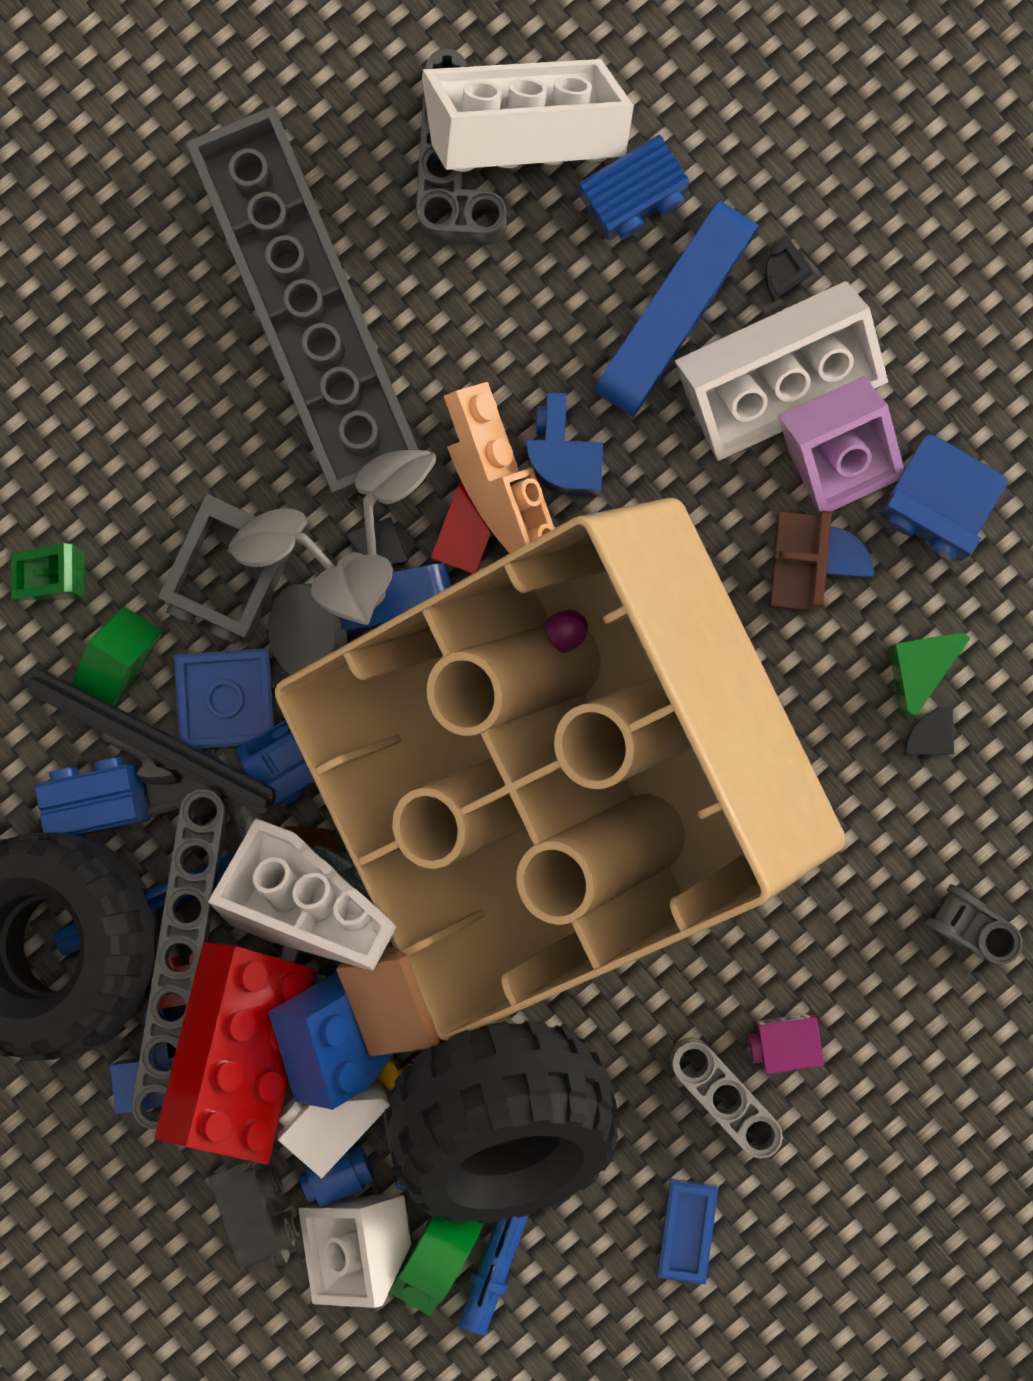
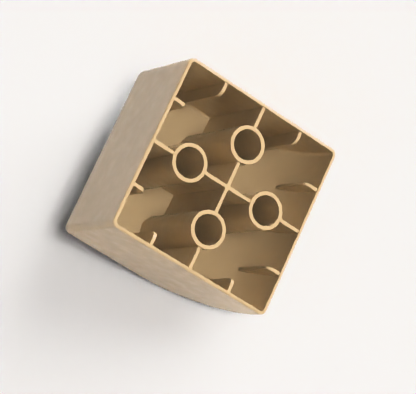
M665 498L575 517L281 680L275 688L276 701L373 905L397 927L390 941L393 947L408 955L437 1036L441 1040L448 1041L450 1036L466 1030L471 1032L758 907L836 854L845 844V834L685 506L676 498ZM567 609L578 611L586 618L588 623L586 638L578 647L567 653H561L551 643L546 632L545 621L548 617L559 611Z

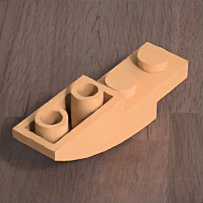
M488 382L445 395L444 399L460 441L447 446V449L467 494L495 537L509 553H512L555 529L533 467L522 471L518 469Z

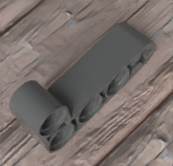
M446 48L432 53L426 62L425 69L467 67V63L459 52ZM423 92L416 206L420 230L429 240L438 243L494 244L503 237L507 228L506 205L502 198L490 191L463 189L464 172L453 170L450 175L442 178L435 177L429 172L431 166L441 160L431 143L425 95ZM435 207H443L451 212V217L443 224H433L427 220L426 216ZM481 210H491L498 215L499 218L496 223L488 227L479 226L473 220L476 213Z

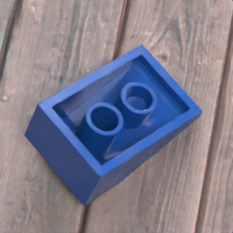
M338 972L268 1011L295 1102L334 1110L370 1087L395 1054L369 1055Z

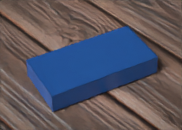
M670 1178L657 1270L658 1278L706 1284L718 1185Z

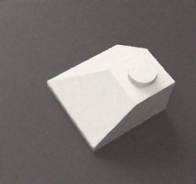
M376 1078L370 1087L334 1110L295 1102L294 1098H292L281 1110L276 1131L278 1141L322 1179L382 1115L385 1109L389 1107V1101L383 1084Z
M371 1195L340 1200L322 1208L319 1204L298 1208L312 1304L368 1308L382 1306L411 1246L409 1218L404 1195Z

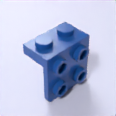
M928 435L919 444L879 514L889 519L887 523L898 532L910 537L915 534L930 543L929 548L939 556L950 561H954L955 558L962 561L972 555L980 542L981 537L977 535L1004 491L1007 481L999 472L935 435Z

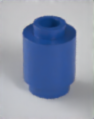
M362 1145L350 1148L322 1179L306 1164H304L306 1172L299 1175L307 1200L309 1202L317 1200L321 1208L365 1191V1185L375 1181L371 1164Z

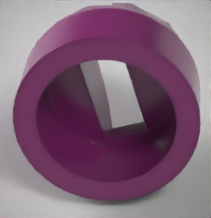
M567 609L548 617L545 621V628L554 647L561 653H567L578 647L585 640L588 623L581 613Z

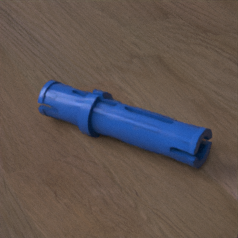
M528 1216L521 1218L510 1217L499 1219V1222H495L478 1271L472 1272L469 1280L473 1286L462 1317L458 1322V1325L463 1329L475 1334L487 1335L499 1296L506 1294L508 1284L505 1282Z

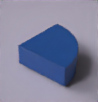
M830 527L826 575L872 579L874 577L873 562L864 544L850 532L837 527Z

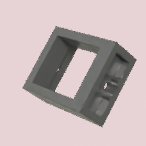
M206 494L158 598L170 604L166 613L192 625L195 617L211 623L212 627L209 633L233 644L236 643L238 637L251 641L293 550L283 559L264 567L239 622L179 595L212 522L214 521L238 532L245 524L257 517Z

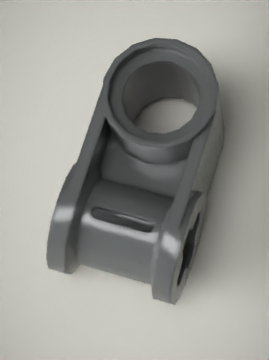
M951 883L947 888L949 895L934 918H928L925 922L927 927L959 947L965 948L981 960L989 963H1010L1020 955L1023 947L1022 936L1013 924L988 909L984 903L968 892ZM996 928L1006 933L1008 938L1006 950L998 956L992 955L986 947L987 935Z

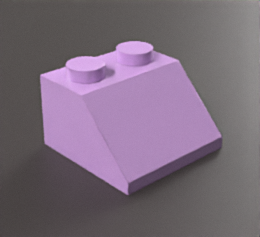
M865 376L778 416L790 456L818 513L821 511L832 512L898 481L904 472L888 404Z

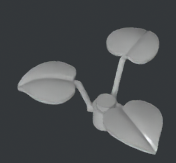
M423 450L389 452L368 462L358 473L355 486L359 493L366 495L363 500L367 555L357 552L350 553L342 557L335 567L306 534L301 533L307 525L305 515L298 510L286 508L265 512L249 521L234 536L227 551L242 565L263 567L286 557L293 550L295 543L302 544L326 569L317 576L312 584L311 594L315 602L338 617L368 625L374 608L384 600L386 589L393 576V568L390 561L376 553L373 506L377 500L383 504H392L411 494L433 468L436 462L435 453Z

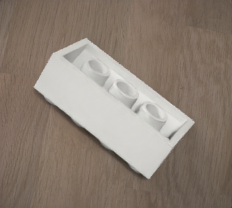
M601 59L423 69L422 81L431 143L446 170L453 169L466 172L477 167L499 166L502 168H515L519 164L532 163L558 165L564 161L573 160L601 162L607 158L626 155L634 105Z
M847 281L674 360L686 397L718 461L782 432L778 418L779 415L860 377L865 376L874 388L888 383L870 307Z

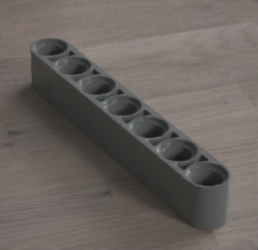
M206 789L195 790L189 793L183 799L179 812L132 1102V1112L136 1121L148 1129H157L159 1120L152 1119L147 1115L145 1110L146 1098L152 1092H160L165 1095L171 1069L164 1071L154 1064L153 1052L157 1045L162 1042L171 1043L177 1048L185 1016L184 1013L179 1020L169 1021L163 1017L160 1005L166 995L178 993L183 997L187 1008L202 944L208 943L213 907L208 901L217 887L228 817L224 802L214 792ZM202 801L213 802L217 807L216 818L206 826L194 824L191 816L194 806ZM197 848L206 850L209 855L208 867L199 874L188 873L184 867L186 854ZM187 896L197 897L201 903L202 911L200 916L191 923L181 922L176 915L178 903ZM186 944L194 954L193 963L188 970L175 972L168 962L169 953L175 946Z

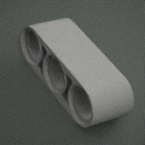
M692 1037L677 1042L671 1050L669 1059L671 1068L682 1084L746 1153L760 1159L775 1154L780 1148L783 1139L782 1129L775 1118L707 1044L700 1039ZM690 1049H698L705 1054L704 1067L694 1074L685 1073L680 1069L679 1064L683 1053ZM723 1085L734 1086L738 1091L737 1102L729 1109H719L713 1105L714 1092ZM758 1121L767 1122L771 1128L768 1140L760 1145L747 1142L746 1132L749 1126Z

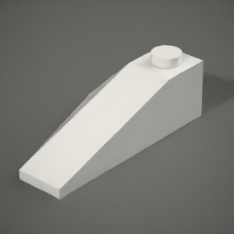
M256 818L208 901L230 926L273 943L370 971L375 969L397 928L388 917L342 878L332 866L319 857L298 835Z

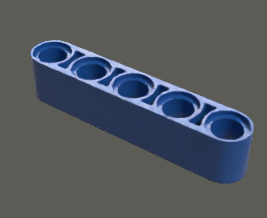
M719 200L604 371L593 392L634 417L750 244L760 225Z

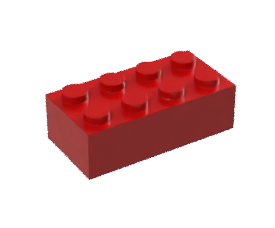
M213 943L202 944L154 1137L155 1140L269 1164L287 1089L288 1076L268 1011L310 988L315 971L314 968L237 946Z

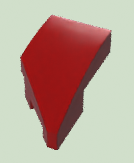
M461 480L431 558L474 574L479 569L492 531L480 516Z

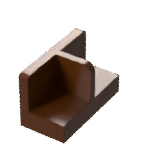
M821 511L818 515L789 512L778 513L769 608L817 612L823 607L832 512Z

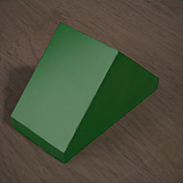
M62 543L11 553V600L86 599L85 552L73 544Z
M123 606L88 641L72 684L116 706L165 632Z
M961 632L896 643L888 647L900 714L907 719L918 714L971 637Z

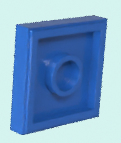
M271 649L174 655L180 740L197 749L234 747L246 743L275 726Z

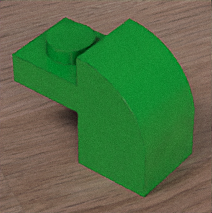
M432 1215L425 1225L412 1253L395 1278L389 1293L403 1300L407 1305L431 1316L439 1302L442 1303L456 1280L484 1223H479L478 1221L453 1222L444 1219L442 1215L437 1217Z

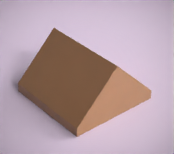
M388 943L373 971L343 962L338 966L336 970L370 1056L428 1049L432 1045L437 1046L441 1044L407 954Z

